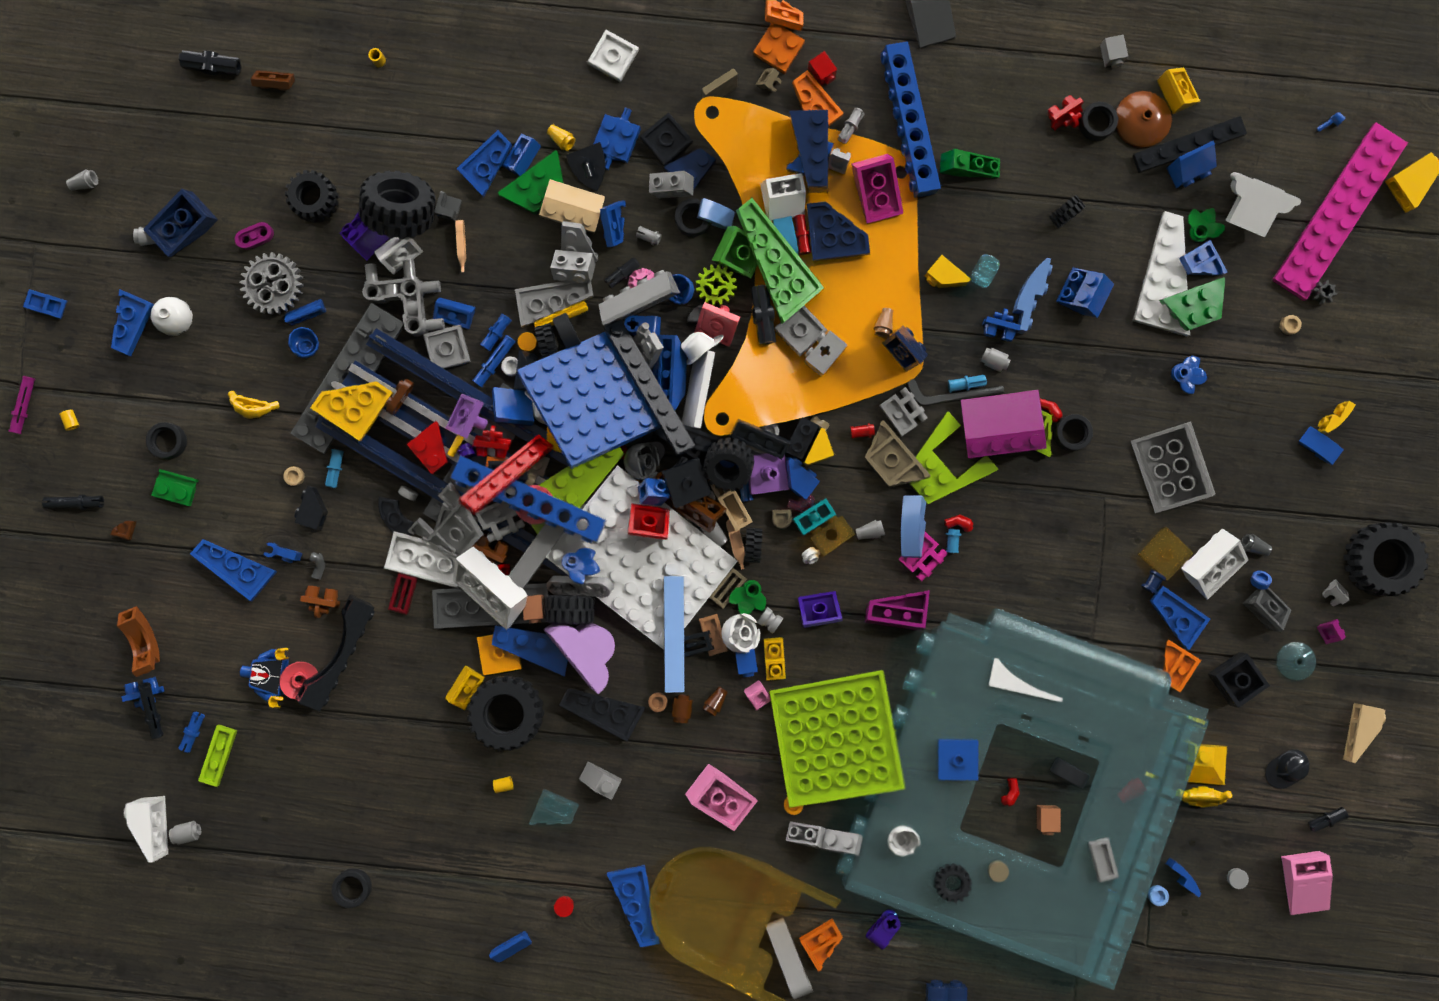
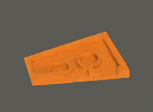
M808 70L793 81L792 85L802 110H828V127L843 116L842 110Z

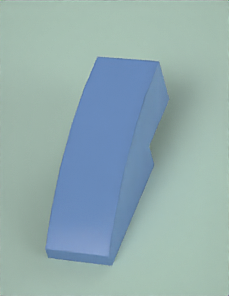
M922 495L903 496L901 516V553L903 558H921L926 527L924 520L926 501Z

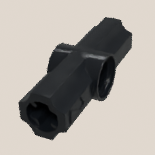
M182 50L179 54L180 67L185 69L200 70L209 75L222 73L238 76L241 73V60L237 57L222 56L207 50L203 51V53Z
M766 285L754 286L751 288L754 306L752 317L757 327L759 345H769L776 342L773 324L775 321L774 308L771 306L770 294Z

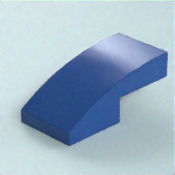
M29 289L23 307L62 319L67 300Z
M1311 426L1298 442L1314 452L1316 457L1331 466L1344 450L1333 440Z
M1169 858L1165 864L1181 875L1177 882L1200 897L1201 892L1191 875L1180 864Z

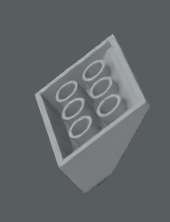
M1191 422L1131 441L1155 513L1215 495Z

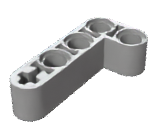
M784 917L766 924L767 932L793 999L812 993L811 983L804 971Z

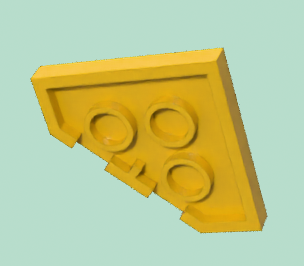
M377 381L331 391L328 390L319 394L311 409L357 440L362 441L384 409L385 403L394 393Z

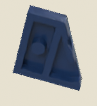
M700 148L666 165L664 170L667 172L686 171L694 177V191L714 165L716 159Z

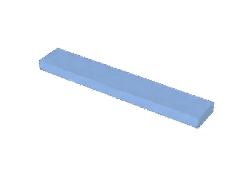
M664 576L665 693L684 692V576Z

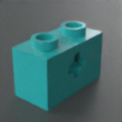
M825 498L792 520L803 536L835 516L836 513Z

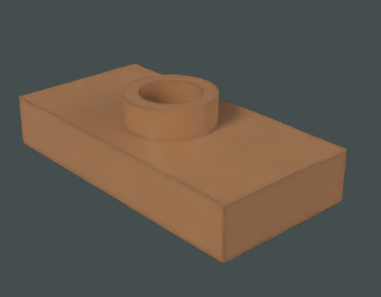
M718 614L700 618L699 622L702 632L710 630L709 636L712 638V645H714V649L708 651L709 656L728 651L722 640V628Z

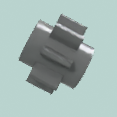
M1329 280L1323 283L1317 282L1316 288L1311 290L1313 293L1312 300L1319 301V305L1325 303V301L1326 303L1332 302L1333 299L1331 297L1337 295L1335 292L1336 285L1329 284Z

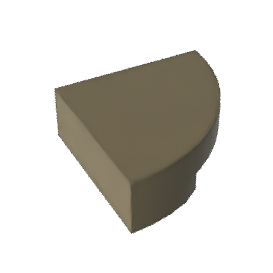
M813 416L810 420L819 425V429L824 428L827 430L830 426L828 422L820 420L817 416Z

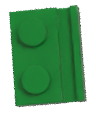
M159 469L160 473L156 479L151 496L191 506L196 491L195 487L199 480Z

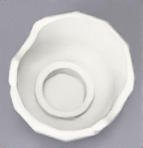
M904 825L894 828L887 840L889 849L895 855L902 857L913 854L915 848L920 846L917 833L912 828Z

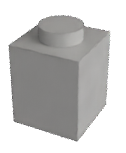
M1124 35L1105 38L1100 44L1105 67H1119L1129 57Z

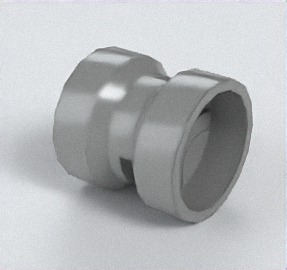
M767 607L757 623L761 626H767L768 631L774 633L782 622L783 617L780 615L775 616L773 611Z

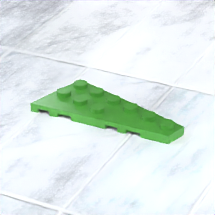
M751 198L737 209L736 212L781 324H783L824 287L754 199Z

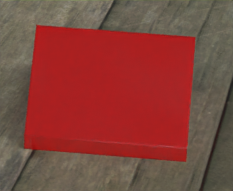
M631 503L627 534L667 540L670 509Z

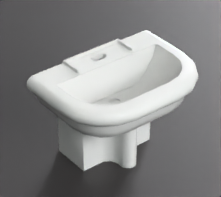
M1233 172L1230 175L1232 179L1231 190L1238 197L1226 221L1265 237L1276 215L1291 211L1294 206L1300 205L1301 200L1285 193L1282 189L1258 179H1252Z

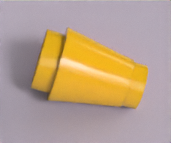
M551 125L548 128L547 134L562 150L568 151L573 147L576 139L572 133L555 125Z

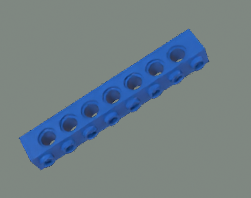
M908 41L889 44L885 46L880 57L882 64L885 65V80L889 83L890 87L889 98L893 101L894 105L893 116L897 119L898 123L897 134L898 137H901L902 141L901 152L906 158L905 170L910 176V191L913 192L914 198L936 194L941 189L909 44ZM893 63H898L901 68L895 67ZM897 81H902L905 86H900ZM902 99L907 100L909 105L904 104ZM906 117L911 118L913 123H909ZM910 135L915 136L917 141H912ZM914 154H919L921 160L916 159ZM918 172L924 173L925 178H921Z
M460 456L451 478L455 479L454 484L465 488L466 485L475 487L494 470ZM473 472H478L479 479L476 482L470 481V475ZM517 480L493 499V501L502 504V501L509 503V508L520 512L523 509L528 512L527 516L536 520L539 517L546 519L545 524L554 528L557 525L564 527L563 532L572 536L575 533L582 535L581 540L590 544L593 541L598 542L607 522L603 518ZM514 488L515 496L508 499L506 497L507 489ZM526 496H532L534 500L533 504L529 507L524 505V498ZM544 504H550L552 507L551 512L547 515L542 513V506ZM566 511L570 514V519L563 523L560 521V514ZM582 519L588 522V527L584 531L578 529V522Z

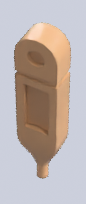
M458 220L455 222L457 256L461 272H464L466 261L465 225L463 220Z
M728 519L726 526L733 555L739 562L742 570L744 569L745 550L740 530L735 531Z

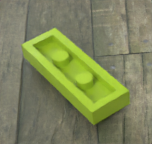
M222 725L216 726L198 780L199 782L215 787L220 785L238 730Z

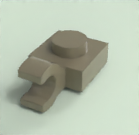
M543 457L528 470L530 474L529 480H526V485H535L538 475L544 477L550 458Z

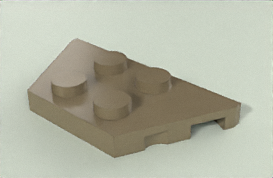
M883 420L880 423L876 436L873 438L870 449L866 453L865 459L889 488L929 479L931 475Z

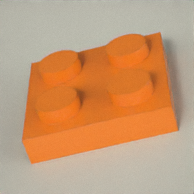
M771 24L753 51V55L785 74L804 45L805 40L781 25Z

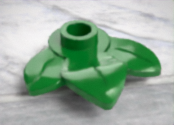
M1214 208L1207 209L1201 214L1196 209L1189 213L1190 237L1194 241L1203 242L1207 238H1216L1224 231L1225 225L1215 223L1216 214ZM1196 230L1201 231V236L1197 235Z
M748 580L743 584V587H737L731 592L729 603L738 604L739 613L749 615L754 608L764 611L766 597L761 593V585L757 581ZM750 586H753L754 591L750 593L748 589Z

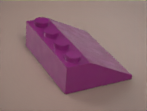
M1039 390L961 400L968 458L1047 448Z

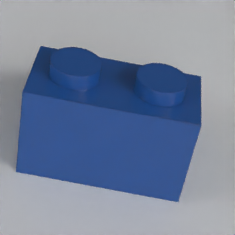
M1214 141L1178 157L1166 168L1176 188L1182 185L1186 188L1195 183V179L1200 177L1202 180L1212 175L1211 171L1217 167Z

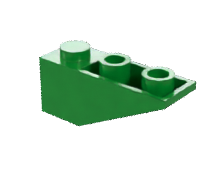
M952 149L941 154L940 173L964 177L1000 178V159Z

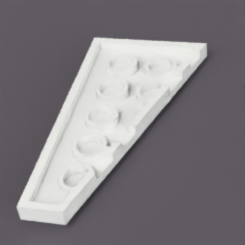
M1166 211L1162 213L1133 321L1188 337L1190 336V330L1185 331L1179 324V321L1171 316V311L1168 307L1162 305L1159 301L1187 290V273L1179 259L1185 255L1183 216Z

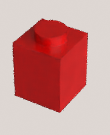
M825 51L808 63L809 71L820 86L825 83L828 85L835 80L837 68Z

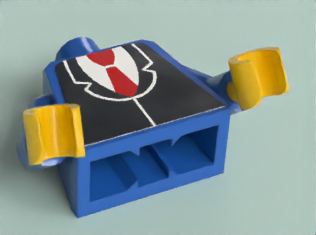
M288 648L270 649L260 654L258 659L252 660L251 667L242 666L240 669V677L250 678L249 687L253 688L259 697L268 702L271 708H280L278 700H283V697H279V695L284 694L280 688L279 680L281 673L289 665V657H286L284 654Z

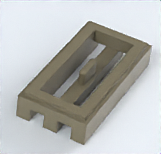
M732 568L709 598L724 609L729 603V596L723 603L720 600L738 578L742 580L736 588L741 587L747 578ZM732 573L736 574L735 577L731 580V582L727 585V587L716 599L714 595L723 586V584L727 581V579L731 576Z

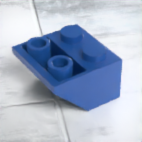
M1072 268L1056 301L1082 315L1098 318L1114 283L1103 273Z

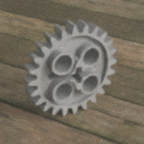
M273 252L270 253V257L263 253V259L256 256L257 262L250 260L251 267L244 266L247 273H241L245 277V280L239 282L245 285V287L240 289V291L246 293L243 298L249 299L247 304L250 306L254 305L253 309L257 311L260 309V312L263 314L268 311V314L273 315L274 310L277 314H281V309L287 312L288 305L294 307L293 300L299 301L296 295L303 294V292L298 290L299 287L304 286V284L299 282L303 277L297 275L301 270L295 268L296 263L290 262V258L287 256L283 259V255L280 253L277 257ZM279 267V272L273 275L274 268ZM262 276V281L256 284L257 277ZM287 283V290L282 292V286ZM270 292V299L265 301V295Z

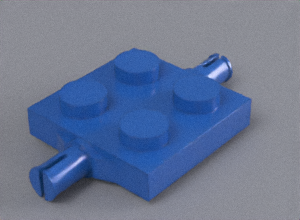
M624 108L621 118L605 114L594 144L601 142L606 170H609L612 160H619L628 164L641 127L628 121L632 112L629 108Z

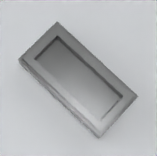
M1105 837L1088 842L1097 880L1104 882L1118 878L1119 875L1109 839Z

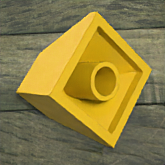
M1187 743L1185 782L1224 785L1227 746Z

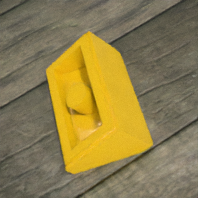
M464 666L446 695L447 701L465 710L471 701L470 698L477 691V688L480 687L485 677L470 667Z

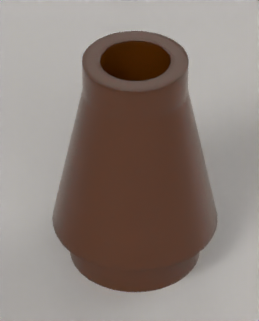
M718 686L713 694L703 703L705 705L702 709L713 716H716L717 713L720 714L728 692Z

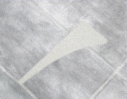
M994 658L989 686L1062 702L1063 698L1036 689L1020 680L1007 670L998 658Z

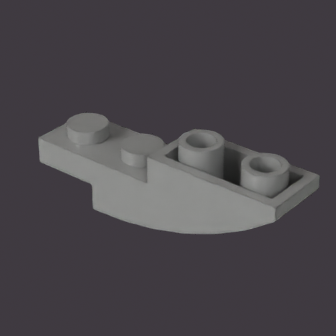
M790 821L786 841L830 852L859 856L863 836Z

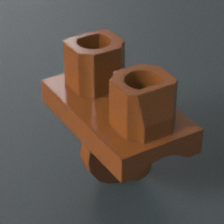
M485 533L473 545L494 564H496V561L503 563L509 556L506 554L509 546L507 543L498 541L496 547L493 548L489 546L490 542Z
M308 585L306 593L301 596L300 601L316 604V606L310 605L309 611L314 612L315 618H320L322 613H329V608H323L324 606L340 607L341 601L337 600L338 590L326 588L324 598L318 597L320 587Z

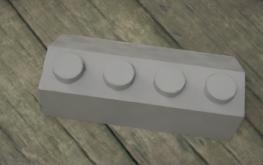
M661 270L653 274L654 278L650 280L645 278L638 281L637 286L633 288L628 286L621 289L620 294L615 297L612 294L603 298L604 302L599 304L602 324L609 325L619 320L623 321L629 316L638 314L679 294V289L671 272Z

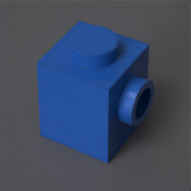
M645 478L638 486L640 504L662 506L670 497L665 480Z

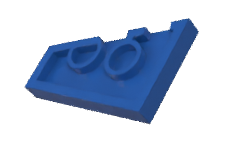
M497 130L456 169L484 198L512 144Z
M119 289L118 296L121 297L120 304L116 309L118 318L117 324L114 325L111 348L132 356L154 304Z

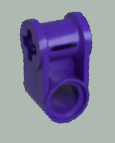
M893 910L884 911L866 934V938L881 950L886 948L900 928L901 923L897 913Z

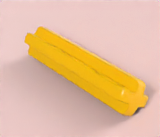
M581 301L535 321L534 326L537 327L549 323L551 326H554L553 318L567 313L570 319L588 311V306L585 301Z

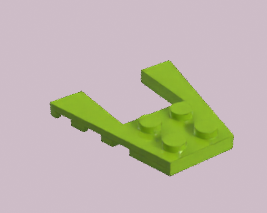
M949 411L944 415L915 457L931 477L909 484L918 495L923 496L926 504H930L998 470L988 456H983L956 479L932 451L961 426Z

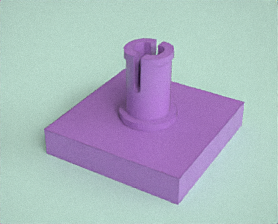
M461 394L445 429L465 438H468L472 427L484 430L487 426V420L478 416L484 403Z
M768 453L754 455V467L749 479L750 494L788 490L785 455L783 459Z

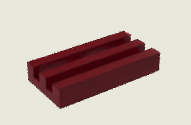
M398 572L388 610L408 614L418 577ZM402 578H405L399 603L396 608L394 606L397 599ZM412 580L404 609H402L409 581Z

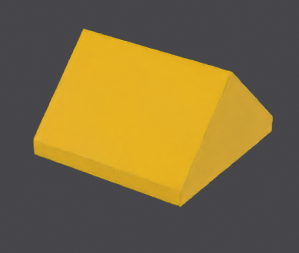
M1185 68L1168 69L1157 80L1173 114L1200 102Z
M824 428L819 430L803 466L807 467L834 456Z

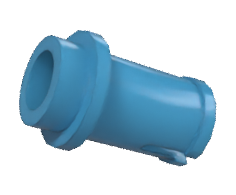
M948 529V533H946L948 535L946 552L959 553L960 530Z

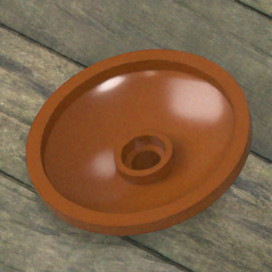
M1148 91L1134 92L1125 97L1116 109L1118 115L1116 131L1131 146L1138 148L1152 147L1161 142L1171 128L1172 115L1170 108L1165 100L1155 93ZM1144 113H1148L1150 118L1145 117Z

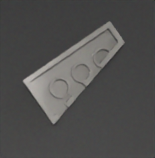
M562 281L515 289L522 328L553 313L594 297L592 283Z

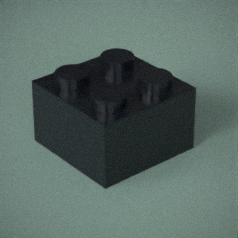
M1238 652L1208 673L1228 704L1236 708L1241 707L1270 686L1247 653Z

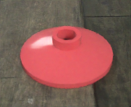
M307 662L290 664L283 670L280 676L279 683L282 692L287 697L296 699L303 682L317 674L318 671ZM297 676H302L300 681H295Z

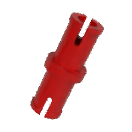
M796 215L793 219L799 255L810 254V232L807 231L805 215Z

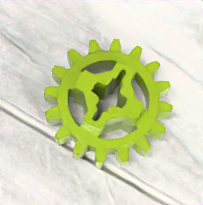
M711 264L710 270L703 268L704 274H698L701 280H696V285L700 286L696 288V292H701L699 298L703 299L705 297V302L709 303L711 301L713 306H715L716 302H719L721 306L724 300L729 303L728 297H734L735 295L732 290H737V286L733 285L736 283V278L731 279L733 272L727 273L728 267L722 270L720 264L717 265V268H714ZM714 274L710 279H706L709 275ZM721 274L727 278L729 283L721 278ZM715 282H719L720 285L717 289H714ZM704 288L709 289L711 296L705 292ZM726 292L723 296L718 297L720 293Z

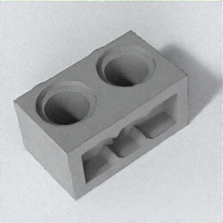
M686 171L650 174L649 193L655 197L693 196L694 177Z

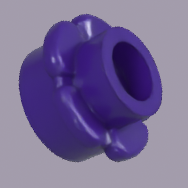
M470 443L460 445L456 453L464 458H469L475 455V446H470Z

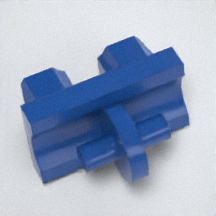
M1005 308L1002 310V313L995 312L993 316L995 318L987 316L982 324L985 326V336L995 337L997 329L1003 330L1001 339L1007 342L1013 340L1021 325L1011 323L1014 316L1007 315L1008 309Z
M156 677L142 680L143 683L149 682L151 684L153 694L164 692L163 686H158ZM138 682L125 684L126 695L121 696L122 701L125 702L139 698V701L135 702L134 705L136 708L141 707L144 711L138 690Z

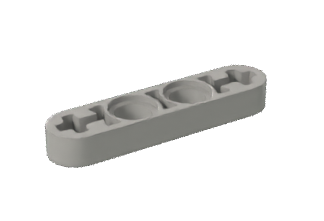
M555 575L550 578L546 587L555 595L608 597L614 589V584L605 577H585L582 585L573 582L569 576Z

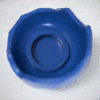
M681 274L672 275L680 293L669 298V300L675 304L684 305L693 297L695 290L693 282Z
M299 327L289 334L288 345L297 357L309 358L318 351L319 341L316 334L310 328Z

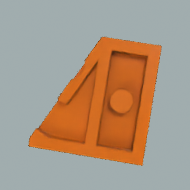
M765 0V21L801 31L803 27V12L792 7L784 0L781 3L776 0Z

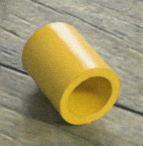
M373 48L369 51L368 56L376 67L385 65L386 59L378 48Z
M66 410L59 414L66 431L79 427L73 410Z
M511 776L493 780L495 793L513 790Z

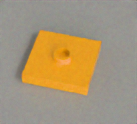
M493 635L477 637L483 675L522 669L519 656L492 645Z

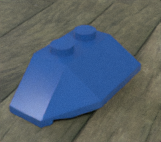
M659 335L658 338L663 346V350L651 371L673 409L676 410L685 395L687 356L681 348L678 335Z

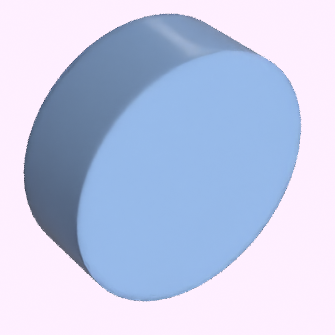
M1154 885L1148 891V899L1156 906H1163L1169 900V893L1164 887Z

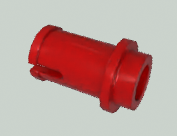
M868 423V425L852 426V439L875 436L874 424Z

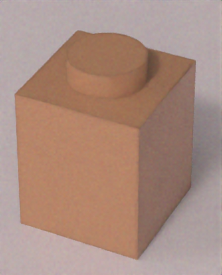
M544 595L527 596L523 616L524 620H529V624L539 623L541 618H545Z
M1037 805V829L1042 834L1054 835V832H1061V809L1058 806Z

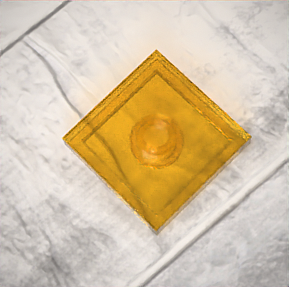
M1163 527L1138 555L1156 572L1166 577V581H1168L1194 552L1167 527Z

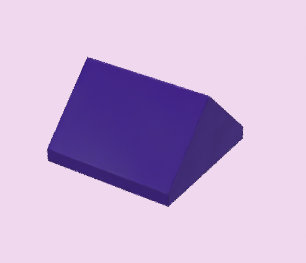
M836 591L798 597L801 621L804 628L842 621Z

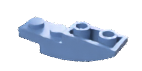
M1046 258L1030 274L1018 294L1012 312L1020 314L1018 324L1021 326L1017 333L1024 334L1027 330L1031 329L1033 319L1030 318L1031 312L1035 310L1037 300H1034V298L1040 299L1047 292L1048 283H1046V279L1052 271V265H1050L1051 258Z

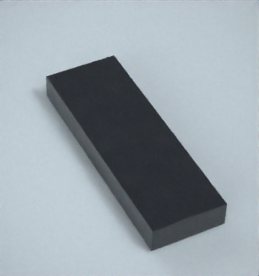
M737 419L730 433V438L739 439V442H744L746 445L779 459H783L791 444L789 440L741 419Z

